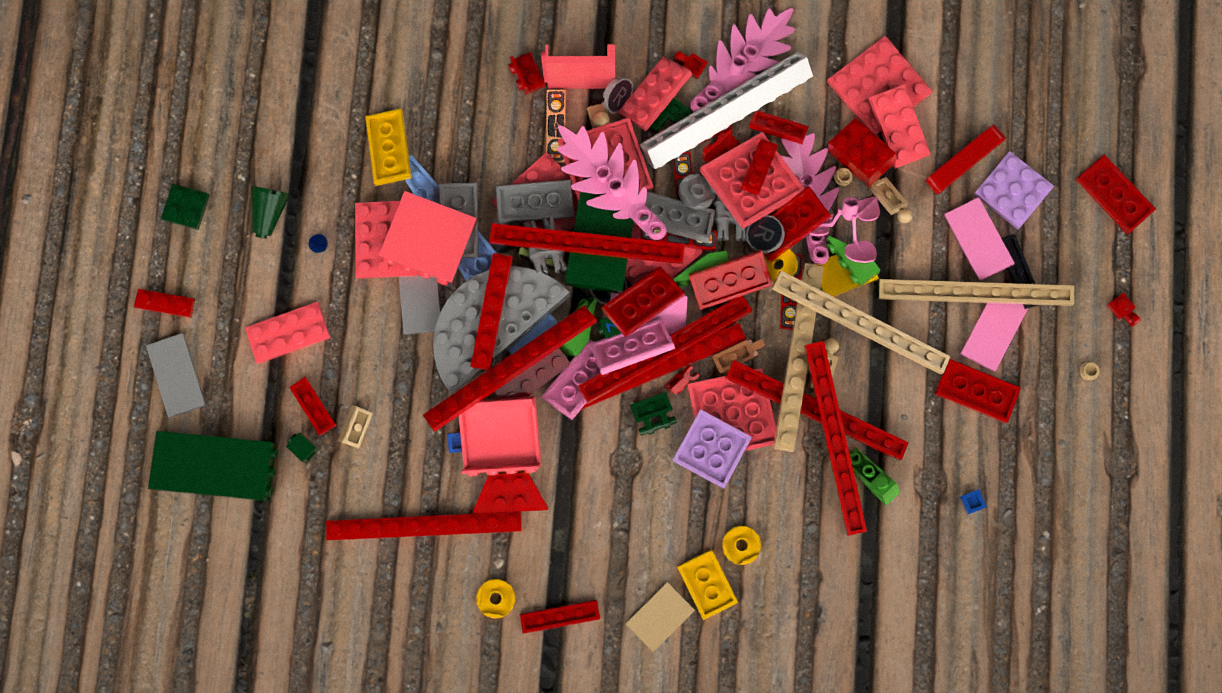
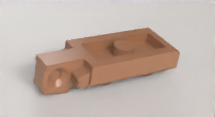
M762 339L754 343L752 340H745L713 355L712 359L719 373L722 374L729 370L733 360L743 364L759 355L757 351L765 348V344Z

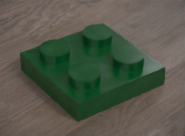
M172 184L161 220L199 230L210 195L202 191Z

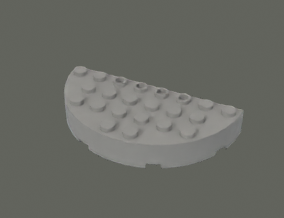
M511 267L492 364L571 297L570 292L563 285L544 273L537 274L536 270ZM490 270L482 272L463 283L447 300L436 323L433 343L434 358L440 377L451 394H454L475 380L485 371L471 368L470 366Z

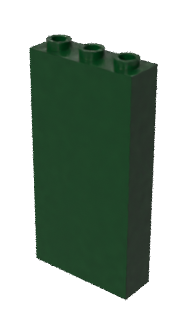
M580 192L574 232L632 238L634 221L631 218L616 219L613 217V214L618 211L587 205L586 202L604 194ZM570 252L565 285L620 294L623 292L628 258Z
M156 431L148 489L268 502L269 497L271 498L273 494L271 479L275 477L276 468L273 464L274 459H277L278 447H276L275 443L266 441Z

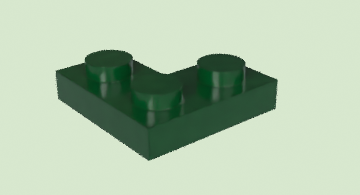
M673 98L650 128L657 133L668 119L673 123H677L694 112Z

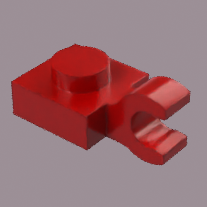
M677 51L673 59L674 62L684 65L683 67L689 69L692 73L691 76L697 80L708 63L693 53L688 57L680 51Z
M1122 293L1107 305L1118 320L1124 317L1131 327L1141 321V318L1132 312L1136 307L1125 293Z
M688 365L681 374L677 373L664 386L669 392L676 395L686 388V385L689 383L688 380H696L699 374L695 372L693 375H690V371L694 367Z

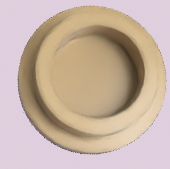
M839 168L836 170L834 181L837 185L844 187L852 182L853 174L849 169Z
M1087 361L1080 367V375L1085 380H1094L1099 375V367L1092 361Z

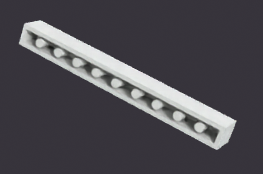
M799 52L794 53L641 143L640 146L647 162L654 169L662 167L685 151L695 148L702 141L710 139L719 131L727 129L729 125L742 120L751 112L759 110L760 107L768 102L774 101L777 97L791 91L797 85L805 83L807 79L813 76L807 57Z

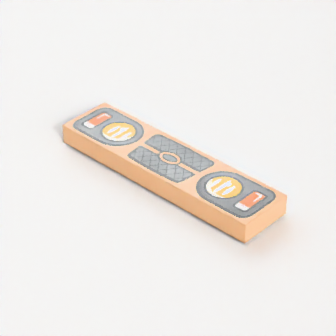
M547 90L546 152L558 164H565L563 156L557 151V148L559 147L558 140L562 139L558 126L565 127L566 91Z

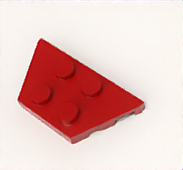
M524 471L506 474V472L496 475H488L473 509V514L548 510V505L545 503L529 473Z

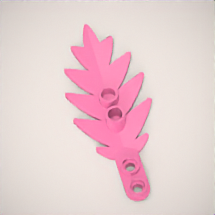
M793 8L785 10L777 17H775L771 9H768L761 29L753 15L749 14L745 41L736 25L732 26L730 38L731 56L723 42L719 40L716 53L717 73L712 66L709 67L711 83L691 101L690 106L693 112L757 76L753 72L766 71L779 63L766 57L778 55L791 49L790 45L777 42V40L795 31V28L786 25L793 13Z
M814 133L807 135L802 145L781 138L780 141L791 158L781 157L806 189L809 186L825 208L829 210L837 197L839 188L837 187L823 195L821 194L831 181L836 167L833 166L816 175L826 158L828 149L825 148L810 156L814 144ZM808 234L805 238L810 259L815 264H825L829 259L825 235L813 236Z
M559 125V132L566 144L558 147L557 151L571 159L577 160L574 163L561 167V170L571 175L588 178L571 185V188L585 193L604 194L586 202L587 205L618 211L613 214L614 218H631L651 239H662L666 235L667 229L665 224L645 205L647 199L646 187H643L639 193V172L636 160L632 161L624 176L622 144L618 143L608 162V147L604 132L600 133L592 148L584 126L580 128L576 135L569 129ZM644 216H647V217H648V218H647L646 220H644V221L641 220L642 217H644ZM656 229H660L659 233H654Z

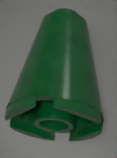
M252 186V232L256 233L255 237L267 239V236H272L289 198V193Z

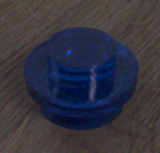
M321 234L313 235L309 240V248L315 253H322L328 247L327 239Z

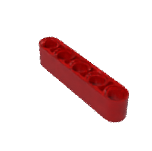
M993 124L930 175L925 182L936 195H939L1005 141L1006 137Z

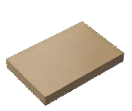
M667 582L626 625L654 652L695 610Z

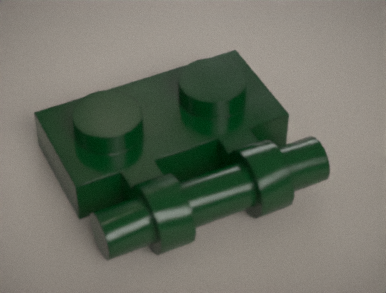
M666 392L630 404L636 424L644 421L645 427L638 429L641 436L654 434V431L662 428H671V425L677 423L675 416L667 418L666 413L673 411ZM660 415L662 421L651 424L650 419Z

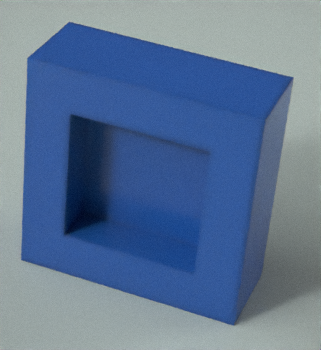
M460 432L447 433L449 453L462 452Z
M979 489L960 496L967 515L987 507Z

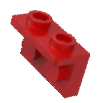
M531 52L515 59L513 56L509 57L510 64H508L512 75L516 74L518 78L515 81L519 91L523 90L524 94L527 95L546 87Z
M731 129L728 132L723 131L716 138L717 141L714 144L709 143L704 147L702 159L706 164L740 145L733 136Z

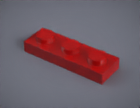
M758 110L754 112L749 124L750 129L801 145L809 129L807 125Z
M760 139L742 183V190L759 196L778 144Z
M138 289L134 308L192 318L195 299Z
M306 377L289 387L319 436L337 426Z

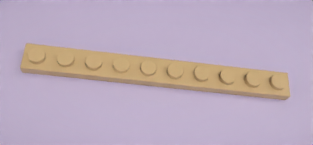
M805 263L803 265L801 281L820 290L824 267ZM798 302L773 447L774 449L793 452L795 448L808 368L804 345L812 343L816 311Z
M783 271L778 273L772 290L940 375L944 373L950 359L949 355Z
M880 279L879 299L1073 306L1074 286Z

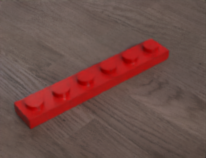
M493 253L471 368L486 371L491 369L513 260L512 256Z

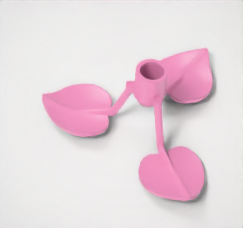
M875 196L858 201L854 197H847L843 201V207L838 209V213L831 222L829 218L812 231L810 235H827L830 230L829 227H833L842 214L845 220H852L854 244H848L845 247V255L855 262H873L877 255L876 248L869 241H857L856 218L858 217L862 221L877 219L880 215L878 199Z

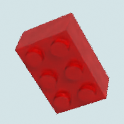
M856 118L828 142V152L867 187H870L896 163V152Z

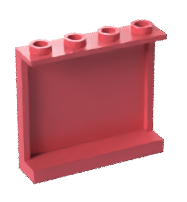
M607 44V56H549V47L545 45V51H542L544 83L548 82V89H606L607 85L615 79V44Z
M404 191L379 256L383 258L382 262L393 266L396 263L401 265L400 268L405 271L411 272L415 270L419 272L418 275L423 278L429 279L433 277L437 279L436 282L447 286L449 283L453 285V279L473 228L477 224V218Z
M535 396L485 399L459 415L464 465L461 474L478 476L479 473L487 472V475H496L499 471H506V474L517 473V470H525V473H532L542 466Z

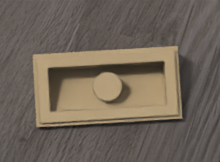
M352 405L338 441L359 449L373 413Z

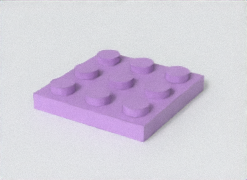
M1009 151L973 195L977 198L979 197L984 204L1018 230L1054 185Z
M700 409L673 462L724 489L752 437Z

